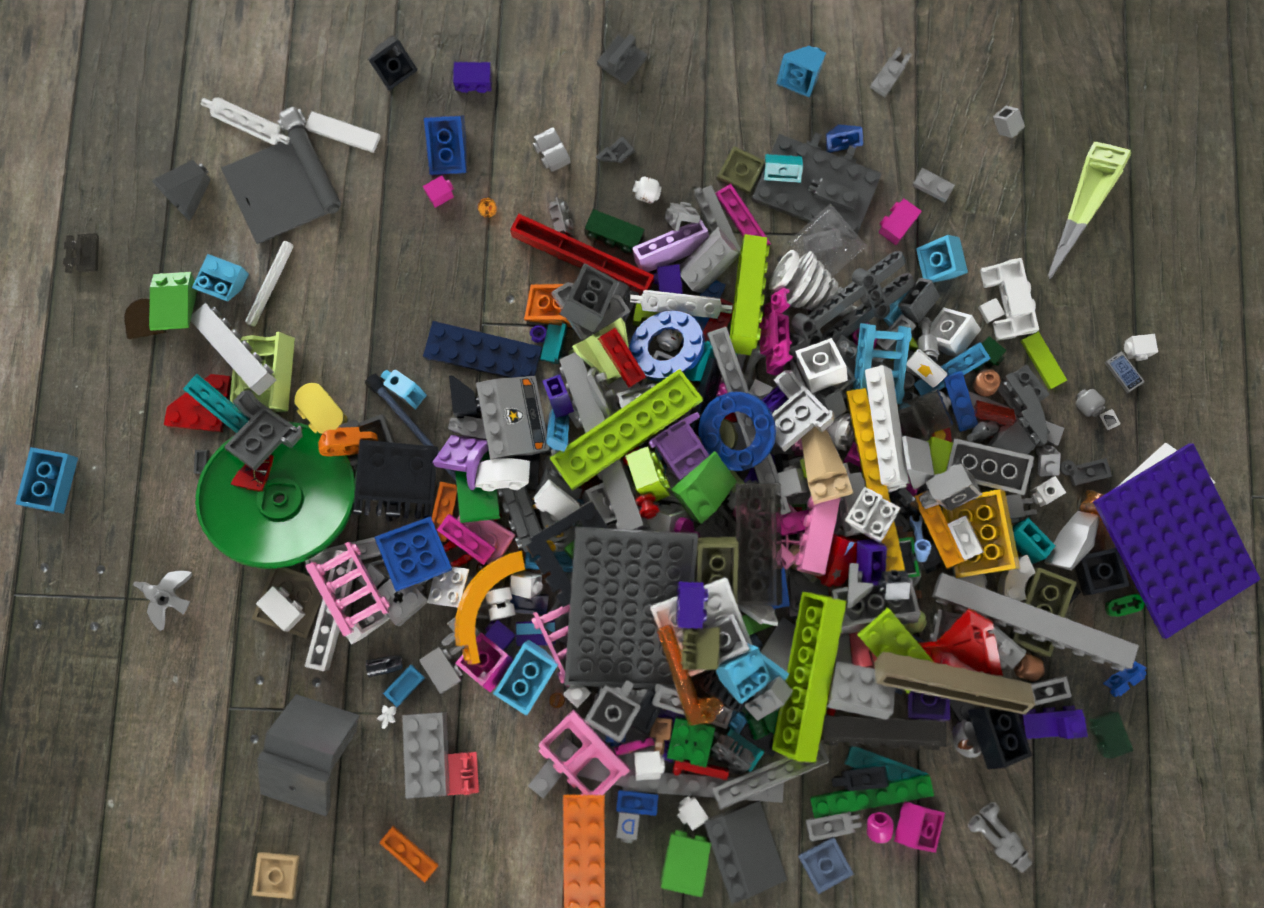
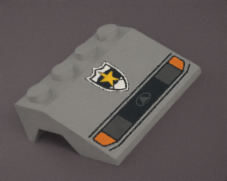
M536 376L493 379L476 383L491 460L518 455L528 456L550 451V447L546 444L547 432Z

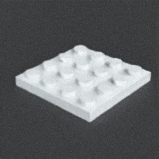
M725 577L705 585V589H708V601L704 602V609L707 610L706 622L703 621V628L733 614L746 642L752 645L727 578ZM677 596L650 606L679 680L705 671L682 670L680 662H682L683 652H681V649H683L681 643H683L682 631L684 628H678L676 623Z

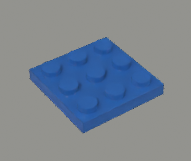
M431 516L375 537L395 592L452 571Z

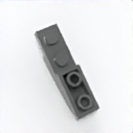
M1012 372L1001 379L1003 381L1002 385L1008 393L1010 392L1013 395L1015 405L1023 410L1017 415L1019 424L1030 433L1029 438L1033 444H1037L1040 447L1047 443V426L1040 401L1030 384L1023 388Z

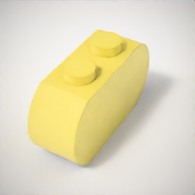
M305 384L296 392L295 404L299 408L297 413L303 419L307 418L310 421L308 426L315 434L317 431L323 434L327 430L336 429L339 425L347 423V416L319 384Z

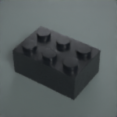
M981 705L967 710L987 770L1006 768L1032 756L1018 713Z

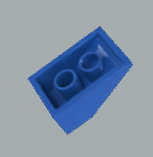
M464 115L424 118L430 175L467 173Z

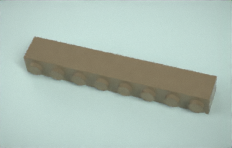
M882 652L874 662L876 684L1024 715L1035 705L1031 683L1020 680H1012L1002 676L985 674L984 672H975L965 668L933 663L928 660H919L890 652Z

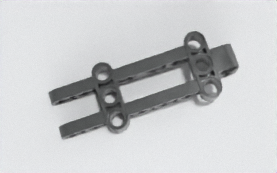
M900 251L892 252L868 271L863 268L856 269L852 275V283L809 315L803 313L796 314L792 319V326L796 334L789 331L790 341H792L789 355L793 356V361L797 363L795 353L797 350L831 338L836 344L841 335L847 338L859 329L860 323H867L873 317L884 319L890 312L889 305L911 290L915 285L912 275L905 273L883 289L880 286L882 281L905 265L906 260L903 253ZM858 299H861L863 304L823 334L821 333L820 328Z

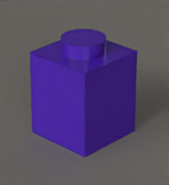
M499 620L496 622L492 621L485 629L487 631L485 636L503 651L516 638V635Z
M1070 715L1056 717L1060 738L1088 737L1085 716Z

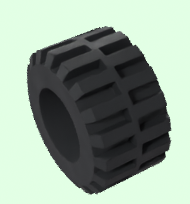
M707 670L698 684L706 693L736 712H741L748 701L747 699L742 704L739 703L722 684L716 670Z

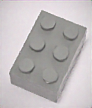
M836 661L827 707L887 720L893 713L895 687L876 684L875 669Z

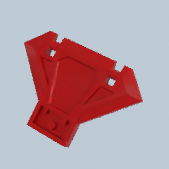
M968 609L937 641L918 643L934 663L965 668L975 672H984L994 676H1003L995 634H988L989 630L994 629L993 622L971 609Z

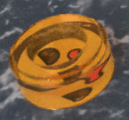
M483 198L479 201L478 211L480 215L486 218L495 215L497 207L493 199Z

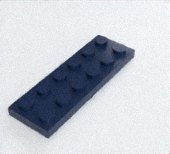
M433 321L423 357L505 378L527 377L536 375L542 347Z

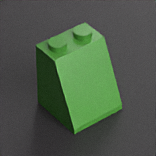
M676 830L675 833L670 832L660 880L661 888L702 897L711 843L707 840L706 836L695 834V837L687 836V832Z

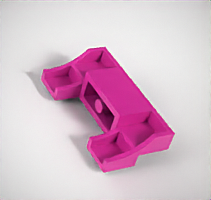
M782 288L771 295V301L764 305L765 316L762 318L761 323H759V328L761 329L760 354L766 355L767 373L774 376L782 373L783 366L793 359V356L789 355L790 344H792L789 335V316L782 314L790 307L786 298V294L790 291L786 288Z

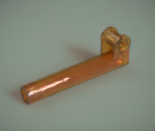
M665 625L660 627L657 632L688 725L712 723L716 715L723 711L722 702L715 697L698 699L689 671L682 670V664H680L682 662V652L673 626Z

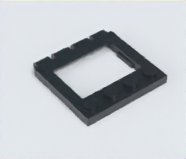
M592 501L531 537L532 542L526 545L532 558L540 554L541 558L536 560L535 563L541 573L544 575L550 571L552 574L545 578L551 590L555 592L561 589L562 592L557 594L556 598L562 608L568 604L570 605L571 582L546 541L570 529L573 524L579 521L587 528L609 529Z

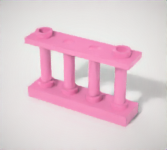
M351 542L345 543L348 551L322 565L317 564V562H311L306 565L343 636L352 634L354 632V624L379 610L383 614L390 612L388 600L385 596L381 597L359 556L361 555L359 547ZM351 557L353 558L358 568L333 582H327L324 577L326 571ZM360 575L363 576L367 584L365 587L341 600L336 599L334 595L335 589ZM370 592L372 593L377 603L352 617H346L343 612L345 606Z
M569 604L539 617L537 612H534V618L531 619L536 630L540 628L554 660L558 663L560 672L557 675L561 684L564 683L565 671L560 660L566 658V649L556 653L551 642L568 635V626L548 635L543 624L569 612Z

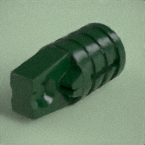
M747 710L748 715L745 716V719L753 735V740L769 735L770 731H768L764 718L757 721Z

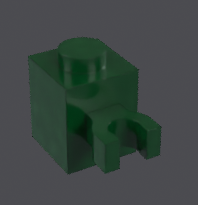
M990 336L981 344L991 359L973 369L975 373L983 365H986L989 369L993 365L998 366L1005 358L1002 355L1007 350Z

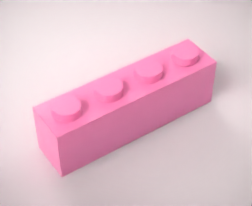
M810 496L807 505L810 508L809 514L805 516L803 523L806 528L799 542L801 551L797 554L795 560L797 565L796 571L815 576L825 575L841 497L814 505L812 496Z

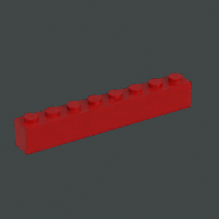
M519 213L510 229L513 238L580 269L585 263L609 277L627 284L631 290L639 293V296H642L644 290L650 291L654 283L653 274Z

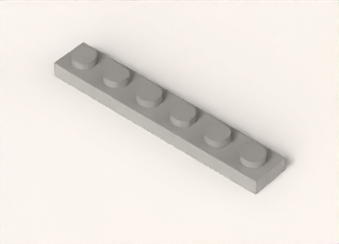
M819 743L816 763L795 761L786 757L712 789V793L721 810L829 763L830 760L822 744Z

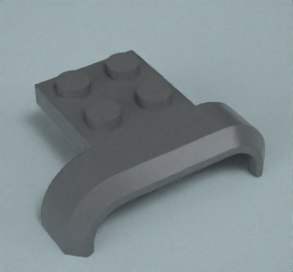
M250 390L242 391L233 400V403L249 421L224 448L256 471L281 443L292 448L303 437L302 427L300 425L298 427L293 426L262 404Z

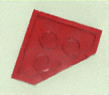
M210 374L204 379L227 399L229 398L231 376ZM187 392L167 406L164 425L167 427L223 433L224 423Z

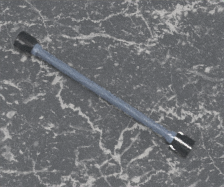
M376 373L369 376L365 381L368 388L384 398L387 404L392 407L423 445L434 446L407 416L404 410L393 400L390 394L387 393L381 378ZM445 469L456 481L455 470Z

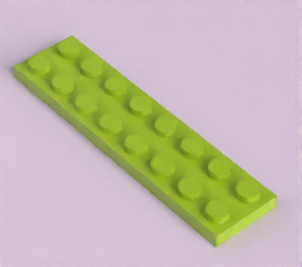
M678 369L566 447L564 452L561 450L550 457V460L573 491L700 404L703 398L684 373Z

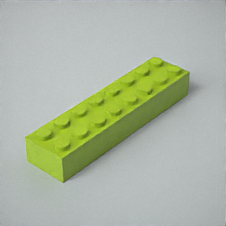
M802 591L787 668L789 675L785 680L793 692L785 704L780 707L772 750L795 761L816 763L846 601Z

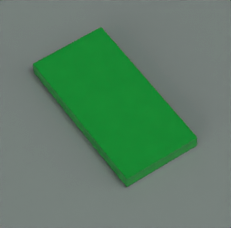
M489 450L483 455L480 463L491 460ZM455 470L460 523L500 519L497 489L494 491H484L482 488L475 486L474 490H470L466 472Z

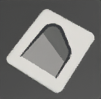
M1113 409L1100 414V418L1107 430L1120 425Z

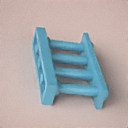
M860 323L854 373L856 380L853 382V390L866 388L868 395L865 370L871 368L873 358L895 359L892 373L897 404H902L905 394L904 381L909 342L912 338L910 327L899 326L898 332L876 331V325ZM876 338L897 340L896 351L874 350V340Z

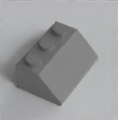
M717 227L680 265L681 277L691 290L703 293L741 253L720 227Z

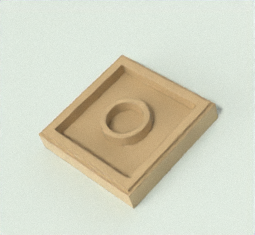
M259 852L257 854L252 895L293 899L295 896L299 856Z

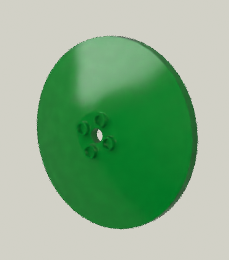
M289 422L295 427L299 425L302 427L303 437L292 448L281 443L272 452L271 455L274 456L263 491L257 492L231 485L237 472L245 465L224 448L233 437L222 444L206 463L197 484L196 513L200 526L209 541L228 558L243 565L257 568L292 566L322 552L345 528L353 509L355 476L347 455L331 457L321 455L318 442L322 434L318 431L315 434L308 425ZM281 495L285 497L283 502H275L276 497Z

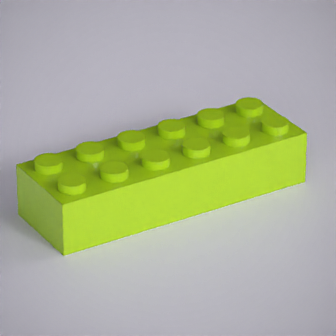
M745 234L740 249L741 255L738 260L730 339L737 354L751 356L752 350L756 349L757 342L760 339L761 329L759 328V323L762 321L763 312L761 311V306L764 303L763 289H765L766 278L764 276L768 267L766 257H768L770 245H767V237Z

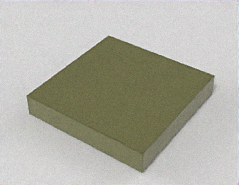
M733 146L717 176V180L728 185L731 184L734 188L750 195L765 166V161Z

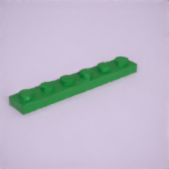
M926 774L889 781L890 786L886 788L858 791L842 790L810 796L814 819L932 797L934 792L930 775Z

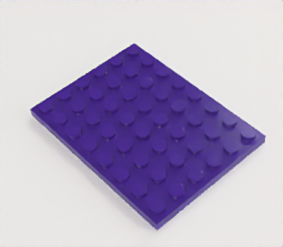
M1194 444L1185 445L1093 501L1162 638H1169L1261 580Z

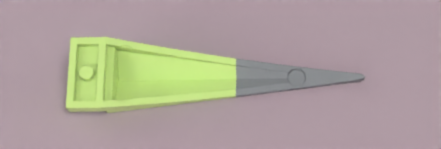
M1094 141L1086 156L1072 207L1048 274L1049 279L1052 278L1123 173V168L1131 155V150Z

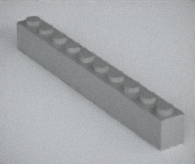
M575 352L559 360L561 363L560 371L563 377H566V388L574 399L572 400V405L579 413L578 422L584 428L585 433L606 420L591 394L587 374L591 367ZM621 457L599 472L598 477L600 480H603L604 494L610 499L611 504L609 508L611 513L616 516L617 529L644 531L649 529L647 519L640 517L639 511L642 507L636 504L638 495L627 465L623 463L624 457Z
M944 573L938 576L932 598H935L939 604L947 606L949 603L956 606V610L964 613L971 609L985 618L994 620V624L1006 627L1008 625L1013 627L1014 632L1023 635L1027 632L1033 635V639L1042 642L1045 640L1053 642L1052 646L1060 649L1070 648L1073 654L1079 656L1086 654L1092 657V661L1104 664V662L1112 664L1111 668L1119 671L1132 669L1139 645Z

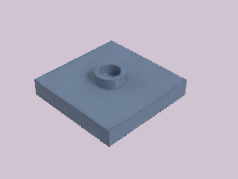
M830 837L798 855L818 894L854 875L834 837Z

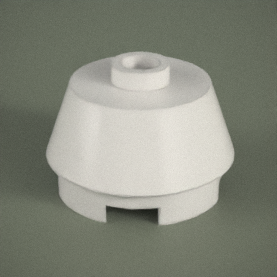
M841 414L838 418L834 419V423L827 428V431L836 450L846 451V446L853 444L855 435L850 414Z

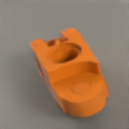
M342 427L327 430L321 435L318 442L319 453L330 457L358 454L359 440L378 441V435L372 431L360 432L359 427Z

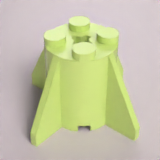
M622 318L617 319L596 334L572 346L573 349L568 351L569 355L576 352L591 368L596 367L599 373L605 372L608 384L620 378L621 375L598 338L616 328L629 348L626 325Z

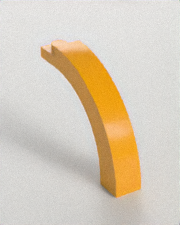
M522 551L506 554L486 565L474 576L461 597L455 619L456 646L465 647L462 653L464 660L468 664L480 663L475 638V623L479 607L486 594L496 583L508 575L525 570Z

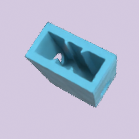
M385 370L380 377L384 381L383 385L390 392L415 410L427 396L415 382L397 370H393L392 373Z

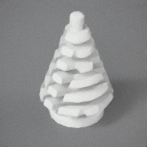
M794 250L787 252L775 268L769 283V289L774 292L782 288L789 289L790 292L786 294L787 303L792 307L800 308L802 306L803 309L807 310L817 309L843 289L842 287L838 288V282L831 278L829 271L824 269V265L817 260V257L811 251L808 254L806 252L800 259L798 252ZM850 305L838 315L844 316L847 313L849 314L857 307Z

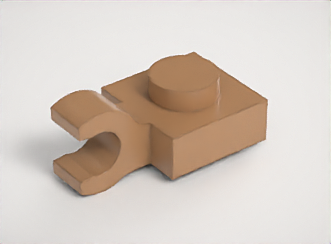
M657 718L651 728L650 738L655 739L654 752L659 751L660 755H664L665 740L671 741L672 719Z

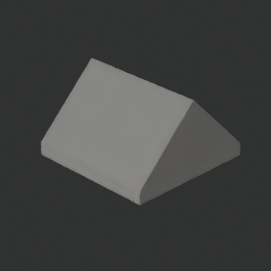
M902 436L910 481L913 489H918L934 476L929 442Z
M733 614L704 627L720 628L719 664L750 650Z

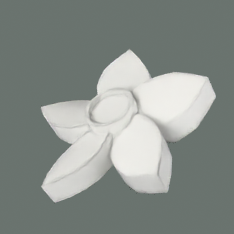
M384 705L382 708L383 714L376 718L379 721H383V729L386 728L388 722H395L393 715L396 713V707L394 706L389 708Z

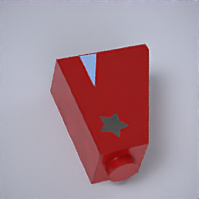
M833 533L825 575L815 576L821 580V584L832 587V585L841 586L849 575L850 563L857 564V541H860L859 539Z

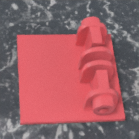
M477 752L448 754L450 794L448 795L479 793Z

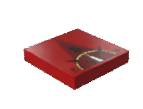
M270 455L256 471L245 464L237 472L231 485L257 492L263 491L265 483L268 481L274 456Z

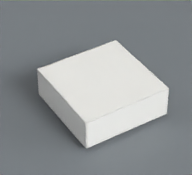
M997 298L978 307L987 324L1005 315Z

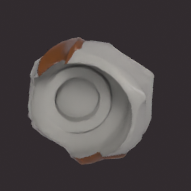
M963 719L960 723L955 724L951 733L956 750L965 757L975 758L979 756L981 749L972 722Z

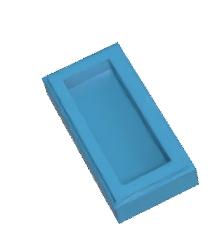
M411 664L383 694L396 707H399L422 683L425 677Z

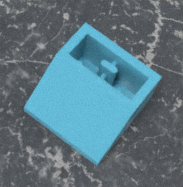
M207 254L192 288L228 302L242 290L249 273L239 265Z
M748 644L749 651L719 664V670H716L722 684L741 704L771 682L758 647Z

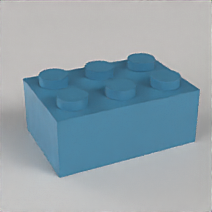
M30 447L15 504L64 514L78 458L65 453Z

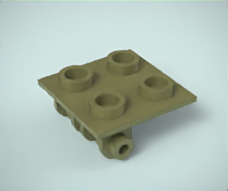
M684 628L682 631L683 643H681L683 649H681V652H683L682 662H680L682 670H719L720 628Z

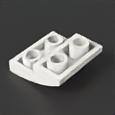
M864 487L845 522L866 536L881 543L897 516L900 507L882 499V495Z

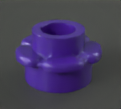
M542 325L534 326L530 330L532 341L535 343H543L545 341L547 328Z

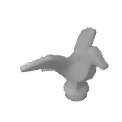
M168 572L158 585L134 582L133 585L144 592L145 597L150 600L147 614L160 631L165 627V609L167 607H173L181 614H184L188 609L190 601L179 598L175 591L191 578L192 572Z

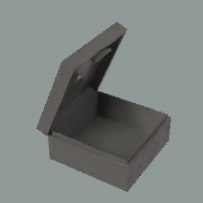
M296 694L266 733L264 750L257 759L260 794L327 816L330 810V772L356 734L359 715Z

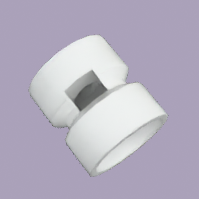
M510 587L492 590L486 594L487 604L491 606L488 609L490 620H498L516 615L514 604L510 603L512 599ZM504 603V607L498 609L497 604Z

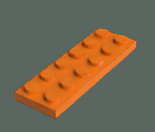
M564 795V908H605L604 795Z

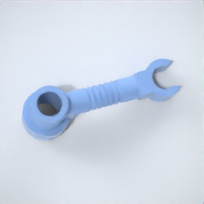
M921 515L918 522L913 521L912 516H910L909 524L915 534V558L919 562H925L930 554L931 544L923 539L921 529L923 518Z

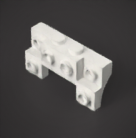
M1022 258L981 268L980 274L984 288L999 286L1006 319L992 323L996 340L1012 339L1020 335L1036 333L1039 330L1035 314L1036 305L1034 299L1031 298V284L1027 281Z

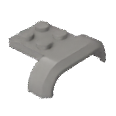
M784 370L774 379L776 385L789 399L772 413L776 424L775 442L784 452L812 428L816 427L820 432H823L834 423L833 411H829L798 380L792 370Z

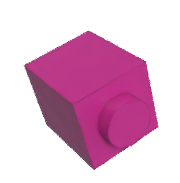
M442 175L423 186L426 195L435 208L454 197L452 193L454 188L449 180L445 181Z

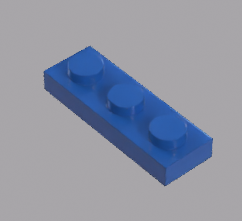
M959 371L947 375L943 381L951 401L958 430L961 432L975 427L978 422L963 372Z

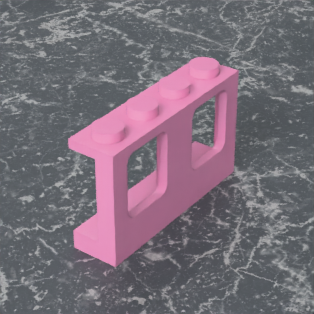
M574 709L539 743L541 748L539 752L546 759L550 758L554 762L553 767L560 774L562 772L565 773L568 777L567 782L574 789L578 787L582 791L580 795H603L622 775L625 776L630 771L627 764L619 756H616V753L584 722V719ZM568 728L582 741L583 745L566 762H563L549 748V745ZM593 758H598L610 771V775L594 791H590L577 778V774Z

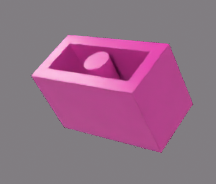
M904 198L900 203L896 202L890 210L892 214L889 217L885 216L879 224L881 228L878 233L895 245L898 244L922 212Z

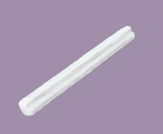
M284 241L251 307L245 320L250 326H256L293 249V245L290 242Z

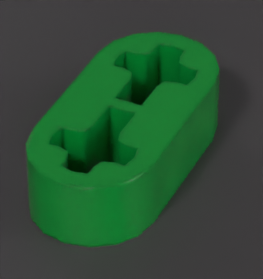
M1132 594L1108 601L1105 605V611L1111 617H1120L1141 611L1145 603L1140 595ZM1137 600L1138 604L1135 606L1127 605V603ZM1122 605V608L1118 609L1117 612L1112 611L1111 607Z

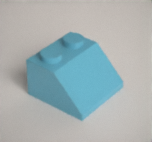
M946 235L916 248L924 279L938 282L968 273L959 237Z

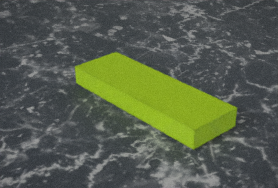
M1039 331L1020 341L1048 390L1067 381Z

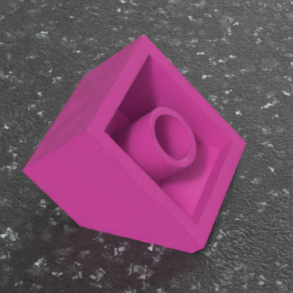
M480 633L476 638L480 663L468 664L462 654L455 664L491 693L502 680L514 659L484 634Z
M903 802V806L900 809L898 826L895 829L894 841L914 849L936 853L945 813L918 804Z

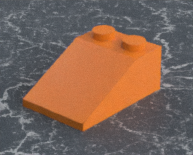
M564 284L531 285L524 320L562 326V323H566L567 328H573L568 319L560 315L561 309L551 295L553 290Z

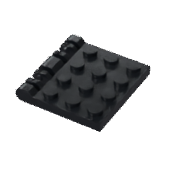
M359 440L352 514L361 515L362 502L365 499L364 515H369L371 500H378L376 516L382 515L383 501H386L385 516L400 517L401 502H404L403 518L409 517L410 503H416L415 519H420L422 504H424L423 519L430 516L432 518L436 467L433 460L438 454V447Z

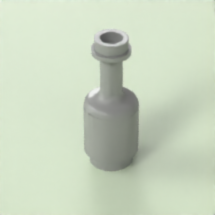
M923 317L920 320L921 322L918 323V327L922 329V336L918 339V349L922 350L936 362L939 356L937 338L930 334V319Z

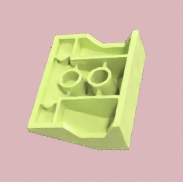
M276 332V336L272 337L243 336L240 340L242 342L245 340L253 348L251 352H256L263 359L261 363L263 365L267 364L274 371L272 375L277 381L259 396L233 369L230 401L233 403V400L242 391L250 390L262 404L273 412L288 411L295 338L281 332Z

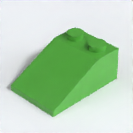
M191 272L153 274L150 285L149 328L151 331L189 328L198 291L192 288L195 280Z
M714 451L670 490L689 516L702 524L717 511L737 481L719 455Z

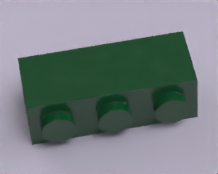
M595 209L592 210L584 228L585 235L590 240L602 241L606 246L620 248L622 252L629 255L633 254V247L642 243L645 235L644 228Z

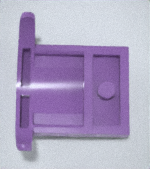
M698 413L682 419L649 442L651 448H657L677 481L687 476L709 456L689 425L700 417Z
M451 435L433 460L435 467L466 472L468 487L470 490H474L478 465L483 455L489 450L487 440Z

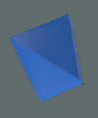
M838 124L826 134L828 153L848 149L849 145L853 147L863 145V131L860 126Z

